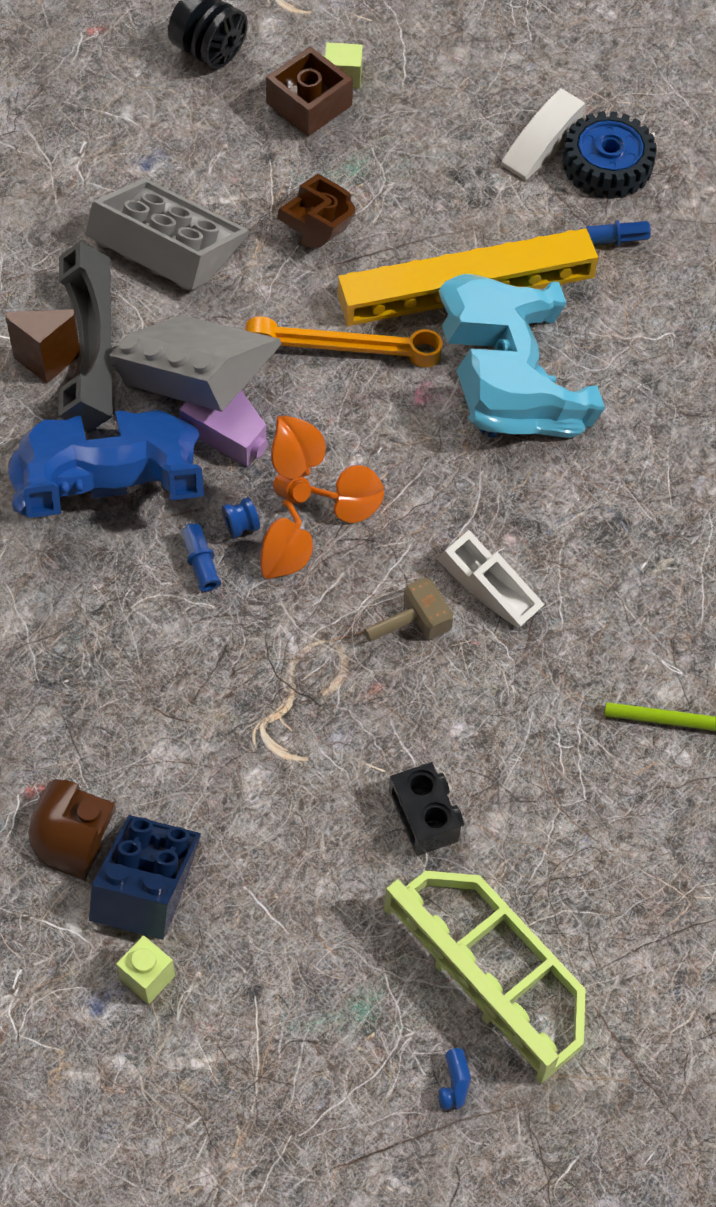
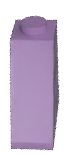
M242 390L222 412L185 402L179 409L180 419L198 429L200 434L199 440L246 467L250 465L255 457L260 458L266 451L268 446L266 424Z

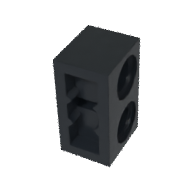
M433 762L390 776L389 793L416 856L459 842L460 830L464 826L463 817L459 807L451 805L447 796L450 793L448 782L442 772L437 773ZM415 788H425L430 793L421 796L415 794L412 790ZM430 820H438L442 822L444 826L441 828H432L428 826L426 822Z

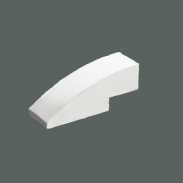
M560 88L523 129L501 161V166L526 181L563 146L564 137L569 133L570 127L573 124L576 125L578 119L583 118L585 102Z
M470 530L437 558L447 571L470 593L517 628L521 627L545 605L501 555L496 552L492 556Z

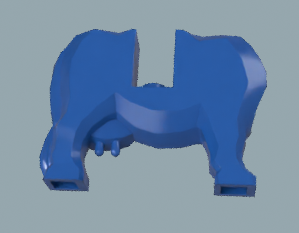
M161 410L138 414L115 411L118 437L86 440L81 415L68 420H43L19 441V448L13 451L9 460L8 475L16 491L12 500L13 510L22 516H27V518L61 514L59 497L81 494L90 490L92 491V498L126 495V487L160 481L163 488L169 491L170 500L205 496L202 468L199 465L193 464L194 446L200 438L198 429L192 424Z

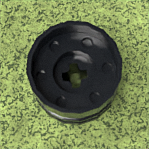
M179 0L169 19L167 28L168 38L173 45L186 53L193 54L197 60L204 62L208 67L219 69L227 65L240 50L246 37L248 20L243 11L234 8L230 3L222 2V0Z

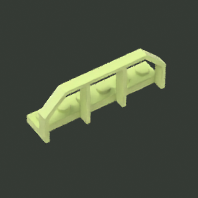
M424 871L407 886H404L397 879L386 888L385 912L388 915L394 913L436 959L435 967L439 972L443 969L446 970L482 1010V1020L486 1024L492 1022L536 1070L537 1075L535 1079L540 1084L582 1050L585 1025V988L480 875ZM426 886L476 890L495 912L456 943L450 937V931L446 923L438 915L431 916L423 907L424 902L418 892ZM503 920L542 962L540 966L505 995L501 993L503 989L498 980L488 972L484 974L475 964L476 959L469 949ZM549 972H552L575 997L573 1042L560 1054L556 1053L557 1047L548 1035L543 1032L539 1034L530 1025L528 1014L515 1002Z

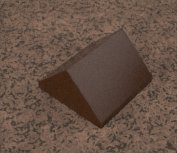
M74 309L6 312V322L14 359L45 383H49L79 357V339Z

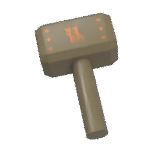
M424 577L405 587L404 604L407 610L365 628L364 634L367 640L371 642L416 622L423 635L433 639L452 629L453 613L434 582Z

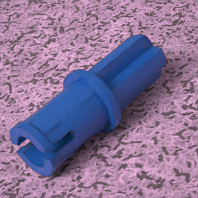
M615 220L614 224L586 226L593 245L616 243V246H620L621 242L648 240L651 236V227L648 221L619 223V220Z
M187 524L181 530L188 552L187 563L193 567L200 591L209 592L215 590L221 585V581L218 578L212 560L214 552L208 548L201 526L199 524Z

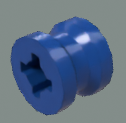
M249 497L242 499L240 504L234 506L226 504L222 506L223 518L233 539L240 537L242 532L247 530L252 532L260 530L259 517Z

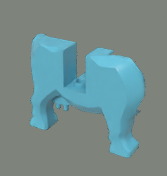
M462 274L451 278L440 287L441 301L448 313L446 320L442 324L447 343L494 347L492 350L470 349L456 370L470 411L468 419L479 430L488 432L542 434L566 438L578 436L585 431V427L593 426L605 409L597 385L586 386L581 390L573 392L555 384L556 377L547 375L545 370L539 365L538 343L528 325L530 323H542L544 320L547 323H554L566 305L559 282H550L544 290H538L530 287L511 286L476 274Z

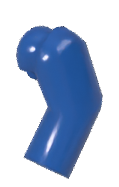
M454 1048L445 1054L451 1078V1087H443L438 1091L439 1104L443 1110L450 1108L458 1110L465 1104L471 1081L464 1050Z

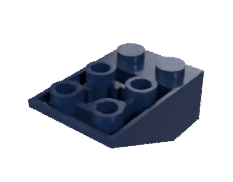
M128 815L92 884L89 921L164 940L175 916L201 833L151 821L143 817Z

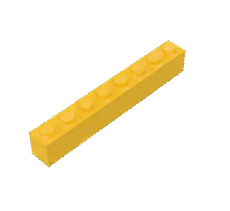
M587 228L574 231L568 230L548 236H537L517 242H506L491 247L475 248L465 252L444 254L438 257L413 260L407 263L381 266L376 269L339 275L337 297L347 326L444 308L439 294L440 287L451 278L462 274H476L511 286L534 289L546 288L550 282H559L561 285L592 279L595 277L598 255Z

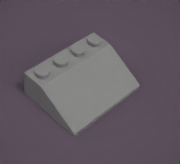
M143 178L94 200L85 236L95 240L103 248L112 249L122 254L126 260L137 262L149 268L153 274L164 276L176 282V285L180 288L194 290L214 276L247 238L249 230Z
M181 315L130 333L109 356L125 385L222 412L282 343L278 338Z

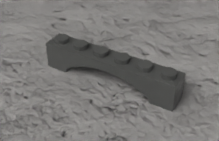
M79 241L59 256V283L65 286L70 297L79 332V359L76 373L72 380L59 388V417L68 420L81 415L83 428L91 432L112 418L113 412L112 359L109 356L112 353L110 257Z

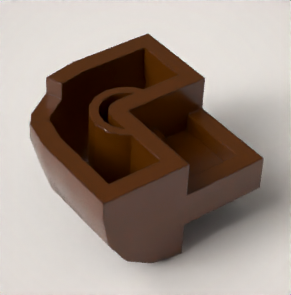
M316 174L300 185L297 197L279 208L277 219L287 224L293 230L302 233L301 245L309 248H318L348 227L355 215L356 209L351 201V193L324 176Z
M60 779L50 781L33 812L28 831L30 846L37 855L38 860L53 869L86 880L101 850L100 841L116 810L115 803L80 790L78 783Z

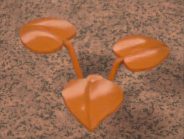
M277 416L276 432L271 448V461L275 471L278 473L273 482L274 492L284 499L282 504L287 507L294 523L287 518H279L272 523L265 534L261 549L260 568L262 577L267 579L293 574L301 570L308 563L312 555V536L308 531L300 529L302 521L293 504L303 503L310 497L311 493L336 499L334 504L335 516L342 521L356 523L367 519L379 508L385 493V487L376 473L363 465H352L341 472L336 481L337 492L311 486L304 476L310 475L309 467L317 466L323 461L326 451L325 440L321 432L312 424L291 416Z

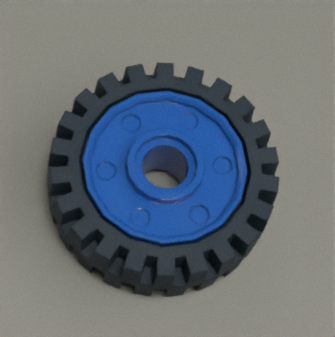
M605 111L598 112L597 118L591 113L586 115L585 120L581 117L577 120L576 125L573 124L570 127L564 144L562 162L564 171H567L566 176L569 180L573 179L574 186L579 188L583 185V192L587 194L594 190L595 197L601 198L602 193H607V199H614L615 193H618L620 198L627 197L628 191L634 194L638 191V188L642 189L646 185L655 164L657 146L654 143L655 138L653 134H649V128L646 125L640 127L641 121L636 118L630 122V115L623 113L622 117L619 118L617 117L618 112L611 111L610 116H606Z

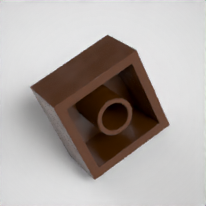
M311 46L266 76V104L308 137L352 106L353 78Z

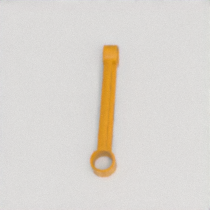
M261 316L253 317L245 324L246 331L280 339L282 343L280 346L408 356L413 364L423 368L432 367L439 362L443 345L440 335L429 329L418 330L408 338L278 327L274 320ZM428 344L436 350L431 353H423L418 351L415 346Z

